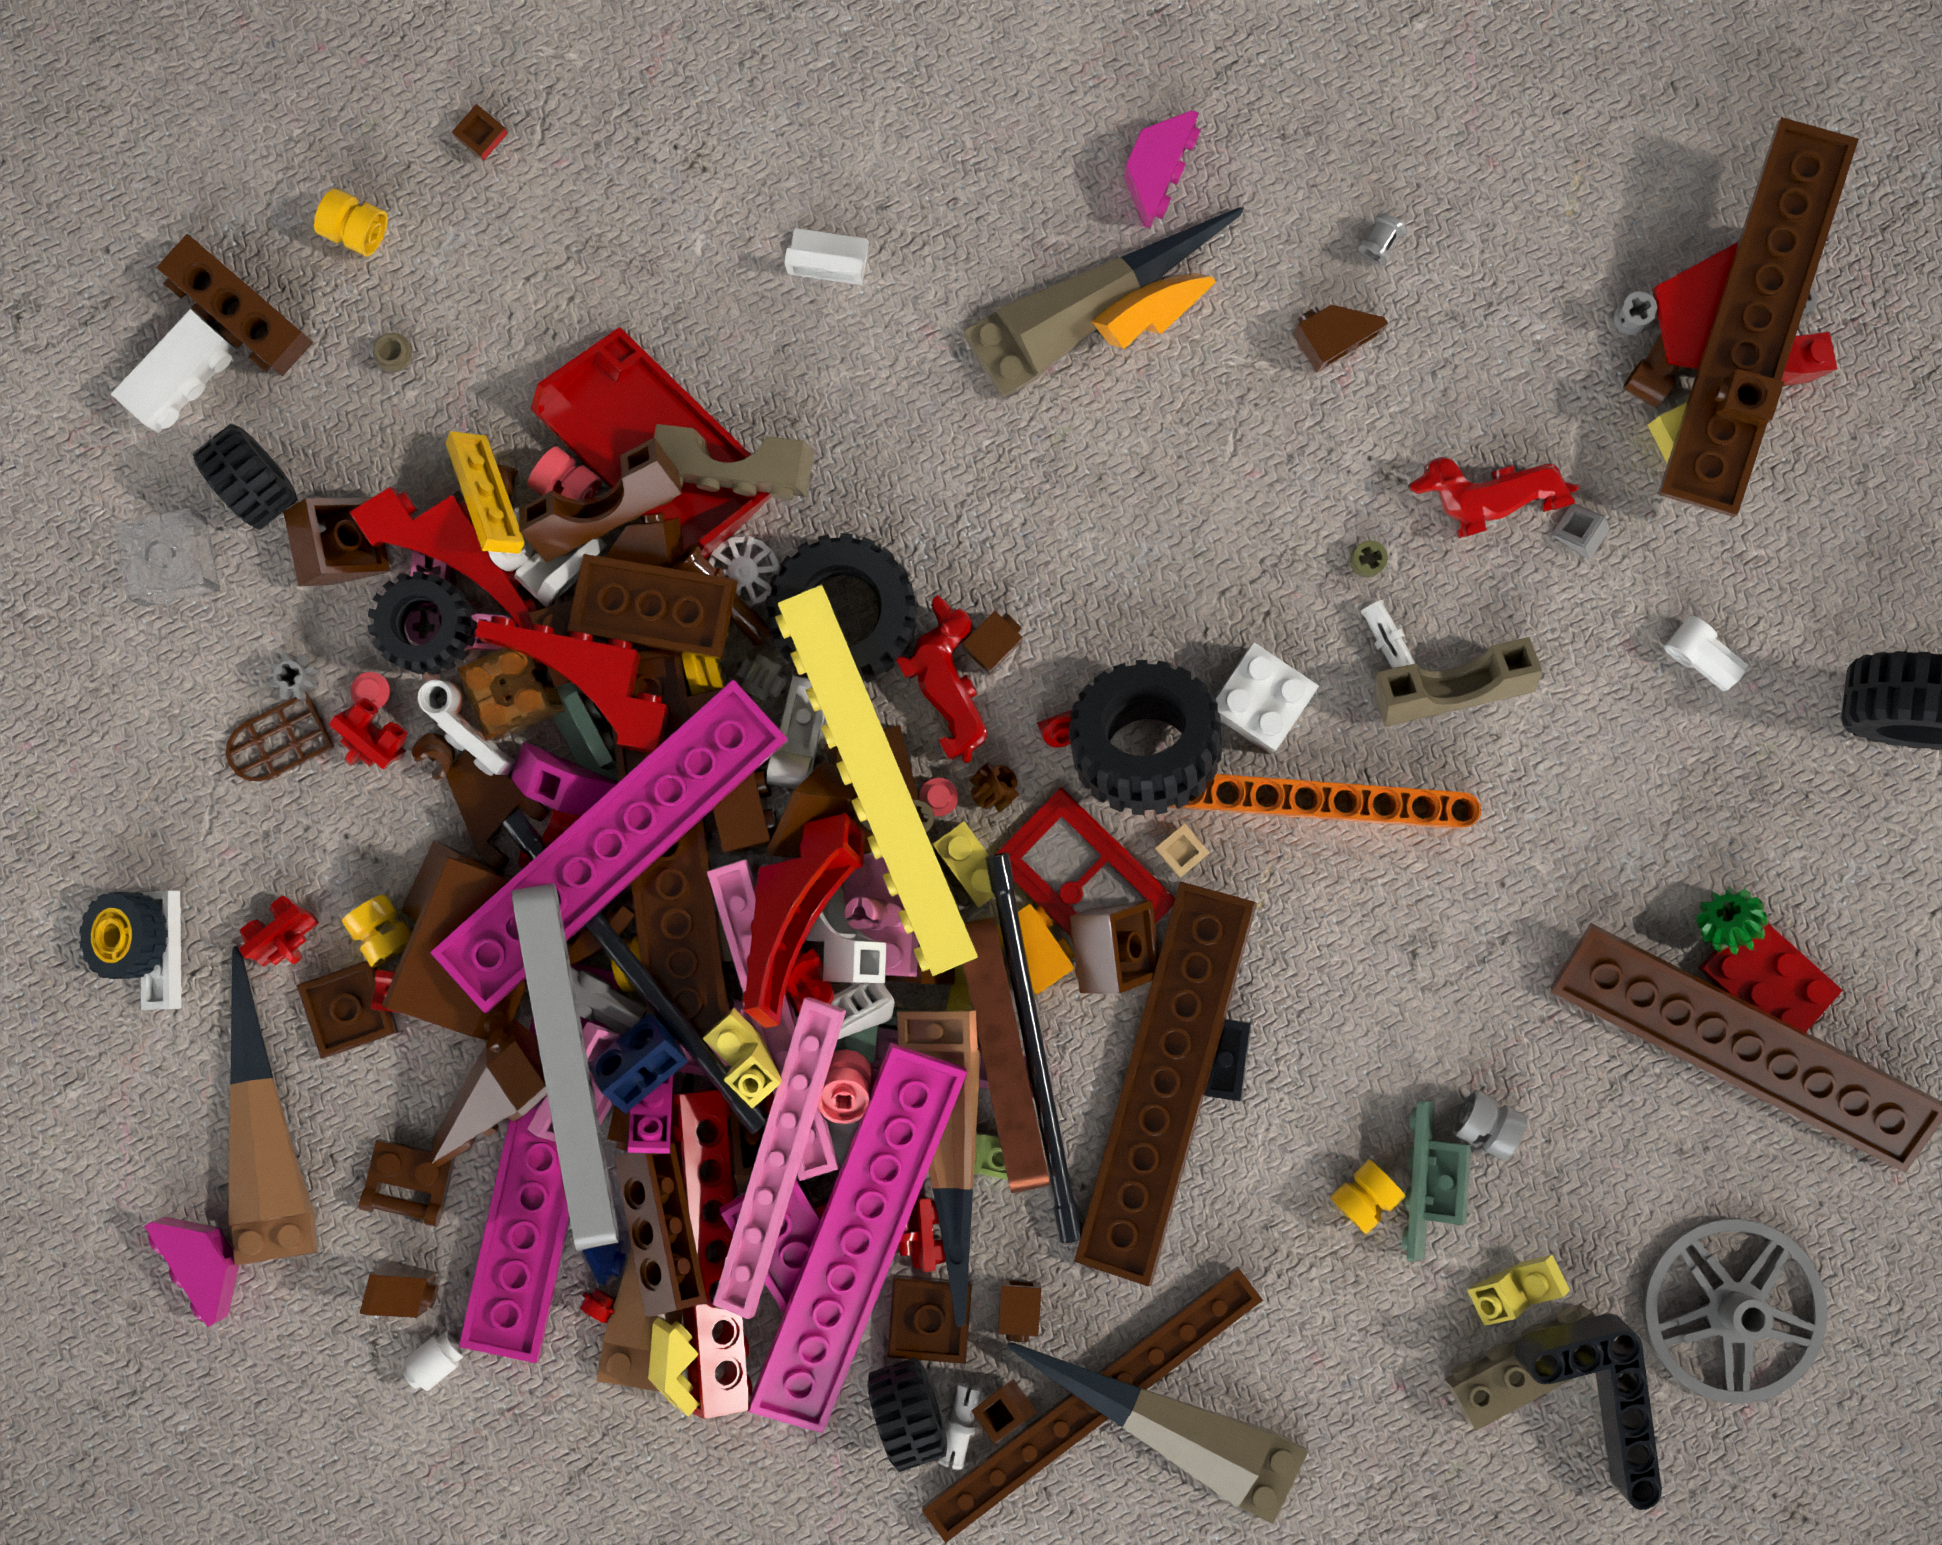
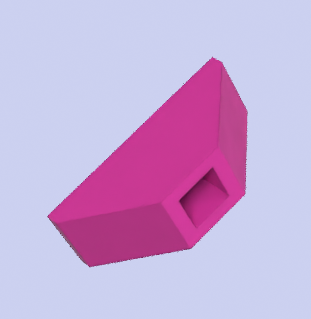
M1191 110L1142 129L1126 164L1124 179L1143 226L1151 229L1156 217L1163 219L1171 197L1166 196L1170 183L1178 185L1186 163L1181 161L1185 149L1193 151L1201 132L1200 128L1195 127L1199 115L1198 112Z
M527 742L522 743L511 777L524 796L555 810L579 816L586 813L619 783Z
M673 1075L630 1110L628 1152L670 1154Z
M163 1217L145 1225L144 1227L149 1234L148 1242L157 1254L164 1257L170 1267L169 1275L172 1281L179 1288H183L191 1300L190 1308L194 1316L199 1321L204 1322L207 1327L226 1318L229 1314L239 1265L235 1266L233 1248L221 1229L170 1217Z

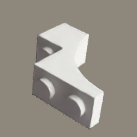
M840 886L814 922L805 941L824 942L823 981L885 983L886 943L875 941L867 937L860 930L848 925L847 922L852 919L845 918L846 905Z

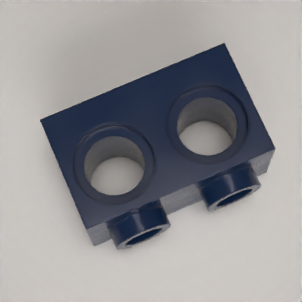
M648 1013L589 1062L588 1065L601 1093L626 1114L684 1066L688 1060L672 1032L655 1016Z

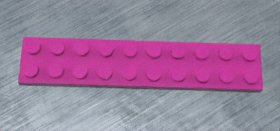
M733 679L430 953L484 1013L489 1012L526 978L513 907V890L554 883L567 941L788 741L787 737Z
M580 963L571 965V967L579 971L585 970L611 983L614 990L620 992L621 989L615 980L613 970ZM532 1015L529 1030L536 1035L535 1023ZM580 1016L582 1031L587 1022L612 1030L597 1020L590 1021ZM544 1098L521 1118L514 1122L509 1119L459 1344L461 1348L531 1363H537L540 1360L570 1223L556 1142L537 1137L528 1130L536 1110L542 1104Z
M890 1043L871 1090L870 1102L858 1123L750 1397V1413L824 1433L966 1077L967 1071L965 1067Z

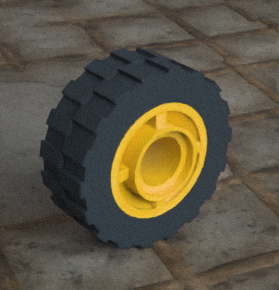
M108 892V894L98 896V899L92 901L88 906V911L84 913L82 926H80L79 934H81V941H79L80 949L83 951L84 961L89 964V969L92 972L98 973L99 977L109 979L144 977V974H150L154 967L161 962L162 954L167 947L166 937H168V930H166L165 924L167 921L165 915L161 912L162 908L153 901L152 897L139 892Z

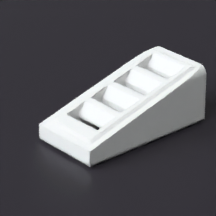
M856 983L834 995L831 1005L846 1010L845 1015L847 1016L843 1020L838 1039L892 1020L894 999L883 983ZM859 1005L862 1010L858 1011L856 1006Z

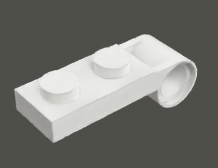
M792 676L780 731L787 737L788 741L770 757L766 782L769 785L795 790L812 773L822 731L821 726H823L825 716L822 709L814 712L805 691L812 687L808 678Z
M430 680L421 686L418 692V703L421 709L438 723V726L447 733L444 736L446 741L460 751H464V749L469 751L476 757L473 763L484 773L490 776L493 774L509 775L514 769L516 761L459 714L465 703V695L462 688L456 683L441 680ZM443 688L447 693V702L442 708H439L436 703V695Z

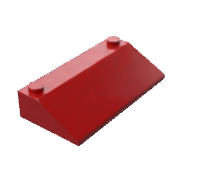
M618 327L539 382L530 408L611 489L616 485L621 475L620 455L653 439L656 424L693 428L706 440L708 452L713 460L732 463L751 456L727 430L621 327ZM683 483L681 495L675 497L670 503L659 505L643 514L664 512L665 519L680 518L684 550L693 544H698L701 547L700 553L707 559L724 541L731 538L771 496L768 492L756 491V496H745L733 492V488L720 487L718 492H710L697 488L696 484Z

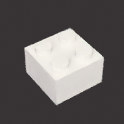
M1254 642L1247 649L1215 699L1222 723L1268 754H1271L1278 749L1319 688V685Z

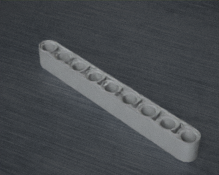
M554 883L516 889L512 891L513 907L574 1244L578 1251L619 1243L615 1208L556 886Z

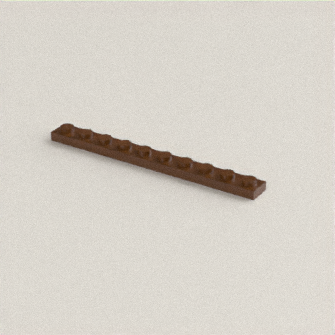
M1236 1266L1098 1373L1147 1390L1261 1303L1263 1299L1239 1267ZM1071 1392L923 1505L922 1512L944 1542L947 1543L1109 1418Z

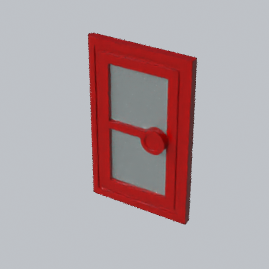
M1062 787L996 853H1009L1014 882L1039 906L1041 905L1045 912L1070 936V915L1091 908L1152 900L1156 924L1174 905L1175 897Z

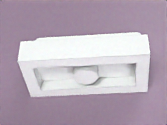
M796 228L793 232L791 248L786 250L784 263L787 274L863 286L869 241L865 238Z
M600 538L592 539L585 545L583 544L575 548L570 554L559 556L547 563L537 552L516 570L514 577L545 607H549L578 581L583 554L602 557L607 545Z

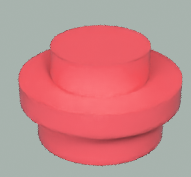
M365 672L354 679L350 692L354 703L367 698L377 706V709H380L388 702L391 688L387 679L381 674Z
M933 778L922 786L919 799L931 807L934 816L941 817L948 815L955 809L958 803V792L951 781L945 778Z

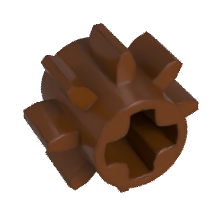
M987 762L969 780L974 785L971 789L973 800L978 806L986 810L995 806L996 810L1000 813L1019 796V793L1015 790L1018 783L1016 775L1005 765H997L994 768L990 762Z

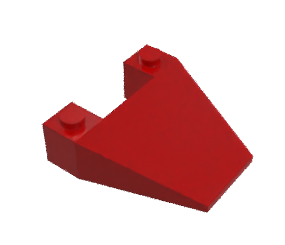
M1738 242L1652 288L1653 296L1657 303V315L1667 363L1698 370ZM1830 332L1795 336L1781 380L1784 381L1783 386L1809 383L1838 369Z

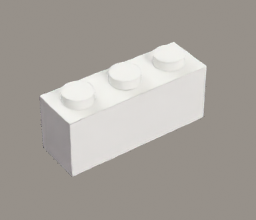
M190 309L119 384L111 395L144 425L160 433L162 429L169 428L176 422L179 417V411L189 401L197 399L203 393L206 387L205 384L215 373L223 371L230 364L232 355L237 349Z

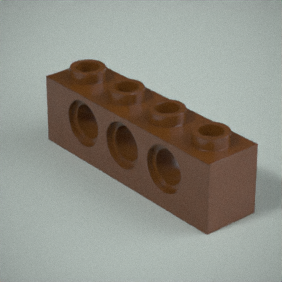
M186 234L156 267L167 277L163 282L167 288L181 299L186 294L196 302L191 308L208 323H211L214 319L224 326L220 333L237 348L243 343L253 351L249 358L266 373L273 368L284 376L313 343L189 234ZM210 277L209 285L203 290H198L199 283L204 278ZM239 301L237 311L227 315L228 306L233 302ZM262 326H268L266 335L261 339L255 340L256 331Z
M675 1143L670 1144V1154L627 1153L615 1157L645 1317L707 1303Z

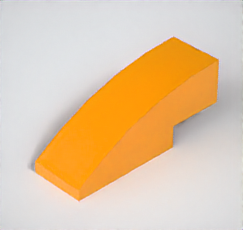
M1199 273L1178 275L1156 281L1118 300L1091 322L1109 345L1125 349L1144 330L1162 334L1210 289L1216 281L1212 276Z

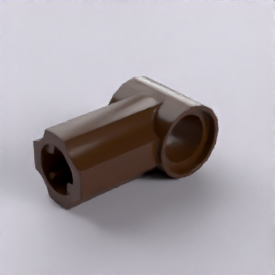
M1661 333L1645 359H1642L1636 365L1623 386L1624 390L1655 409L1661 405L1676 382L1674 376L1680 368L1678 365L1667 363Z

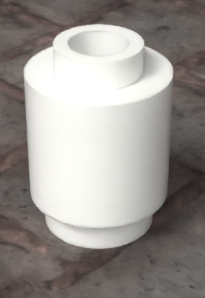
M445 1331L440 1336H432L405 1358L404 1365L406 1369L402 1373L414 1389L417 1390L421 1387L429 1391L459 1366V1360L465 1354L463 1349L459 1347L456 1339Z

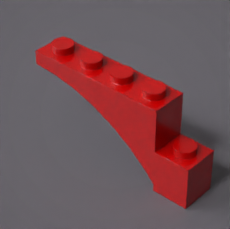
M388 487L349 512L372 546L379 547L384 543L393 544L421 552L446 563L468 576L490 593L511 614L520 628L530 629L532 621L529 613L540 610L532 597L528 600L524 599L517 588L522 584L515 579V571H505L499 568L492 561L489 552L482 551L465 499L460 502L456 496L451 495L415 518L412 513L416 512L417 508L405 491L398 493L396 489Z
M492 616L491 622L478 620L475 636L481 641L509 648L532 657L556 670L578 686L610 722L618 735L617 744L621 748L651 754L664 742L670 709L666 704L661 703L662 697L638 693L637 699L632 698L641 658L637 650L632 649V643L618 639H609L608 644L592 642V635L576 631H570L569 637L554 634V628L540 624H531L530 629L514 627V620L498 616Z
M846 813L804 823L803 840L800 842L799 847L800 858L759 867L758 883L754 891L756 901L754 919L751 922L752 938L750 954L747 957L748 974L746 991L743 994L744 1011L765 1028L780 1024L783 999L790 974L814 922L830 898L855 869L863 867L865 832Z

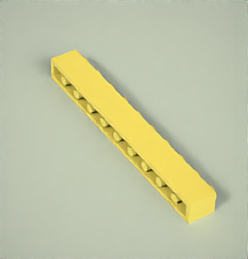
M817 586L779 602L778 606L782 614L775 616L783 638L791 636L797 651L790 653L798 674L807 673L812 687L805 691L814 712L822 709L828 723L821 726L830 749L837 746L843 761L836 763L845 786L853 783L858 798L851 800L860 822L868 820L874 835L867 837L875 859L883 857L889 872L882 876L891 897L898 894L905 909L899 911L898 914L906 933L915 932L920 947L913 950L922 972L930 969L932 976H936L978 958L823 586Z

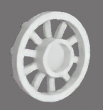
M737 536L727 539L712 552L709 563L714 567L718 559L728 565V569L722 570L725 576L738 582L736 593L740 596L741 589L747 588L751 601L745 602L750 608L766 601L767 596H770L772 588L767 582L760 579L759 575L760 573L778 575L780 572L778 560L766 543L751 536ZM747 543L744 556L739 555L735 544ZM753 544L763 549L754 559L750 558ZM728 547L731 548L735 558L732 561L721 554ZM769 555L773 566L758 567L757 564ZM756 583L766 589L757 598L752 587Z

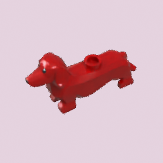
M1438 457L1429 461L1424 466L1423 475L1408 484V489L1416 494L1437 491L1439 493L1445 513L1458 520L1461 524L1457 531L1458 538L1487 531L1485 521L1504 518L1532 500L1546 499L1542 504L1543 512L1575 504V500L1570 493L1579 490V485L1565 482L1559 468L1552 463L1539 465L1516 473L1514 466H1509L1490 472L1492 477L1490 481L1472 483L1465 479L1458 465L1447 457Z
M936 595L933 598L931 607L938 621L937 628L924 634L917 640L913 655L910 658L901 656L896 661L905 678L909 677V679L918 676L919 688L923 695L948 721V728L953 738L945 736L939 739L948 759L954 760L962 755L963 762L970 763L973 751L985 743L988 738V731L972 699L978 693L967 674L960 677L953 662V654L956 648L972 633V620L966 611L961 608H951L939 595Z

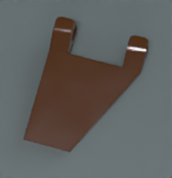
M465 750L450 767L446 779L477 854L491 867L501 870L509 862V857L489 841L502 827V823L518 807L529 817L539 822H542L547 817L549 809L542 803L524 796L509 776L496 774L490 776L484 773L473 763L476 757Z

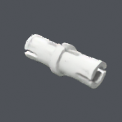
M1383 600L1377 601L1360 611L1377 640L1374 643L1377 650L1382 649L1392 669L1415 664L1402 639L1405 637L1402 629L1397 630Z
M958 1383L952 1414L951 1417L946 1418L945 1428L948 1429L946 1434L947 1453L946 1457L940 1458L938 1461L941 1465L948 1467L952 1452L955 1451L952 1469L958 1470L964 1467L970 1435L975 1434L976 1424L973 1423L975 1416L971 1410L978 1406L980 1395L983 1391L980 1387L973 1385L969 1401H966L969 1388L967 1383Z

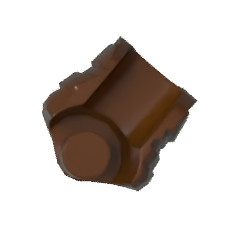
M437 733L423 735L417 740L412 749V755L416 762L428 757L432 762L437 760L440 763L431 772L434 780L446 777L455 760L453 746L446 741L444 736Z

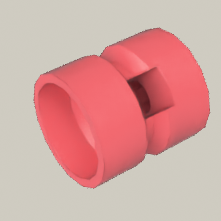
M556 446L548 450L535 465L529 476L527 486L540 496L553 490L568 498L585 500L595 498L601 487L602 479L584 465L575 467L576 460Z
M845 1049L837 1050L833 1053L818 1107L823 1116L834 1123L849 1124L860 1120L870 1102L871 1066L865 1056L857 1051Z

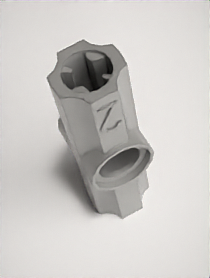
M571 967L579 1015L590 1021L597 1020L612 1030L624 1034L646 1016L647 1008L645 1005L612 988L613 985L601 977L588 971H579Z

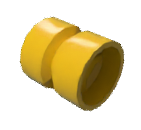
M332 188L325 194L317 208L314 219V229L318 235L335 243L343 241L346 248L365 257L371 256L378 249L388 224V215L385 210L368 202H364L360 206L355 196L338 188Z
M386 894L378 895L352 910L341 921L353 940L362 941L360 951L371 968L379 966L403 952L412 934L404 921H396L395 917L398 911Z
M1370 1159L1353 1173L1354 1182L1352 1184L1344 1182L1329 1197L1365 1235L1382 1220L1380 1214L1382 1210H1393L1406 1197L1401 1189Z

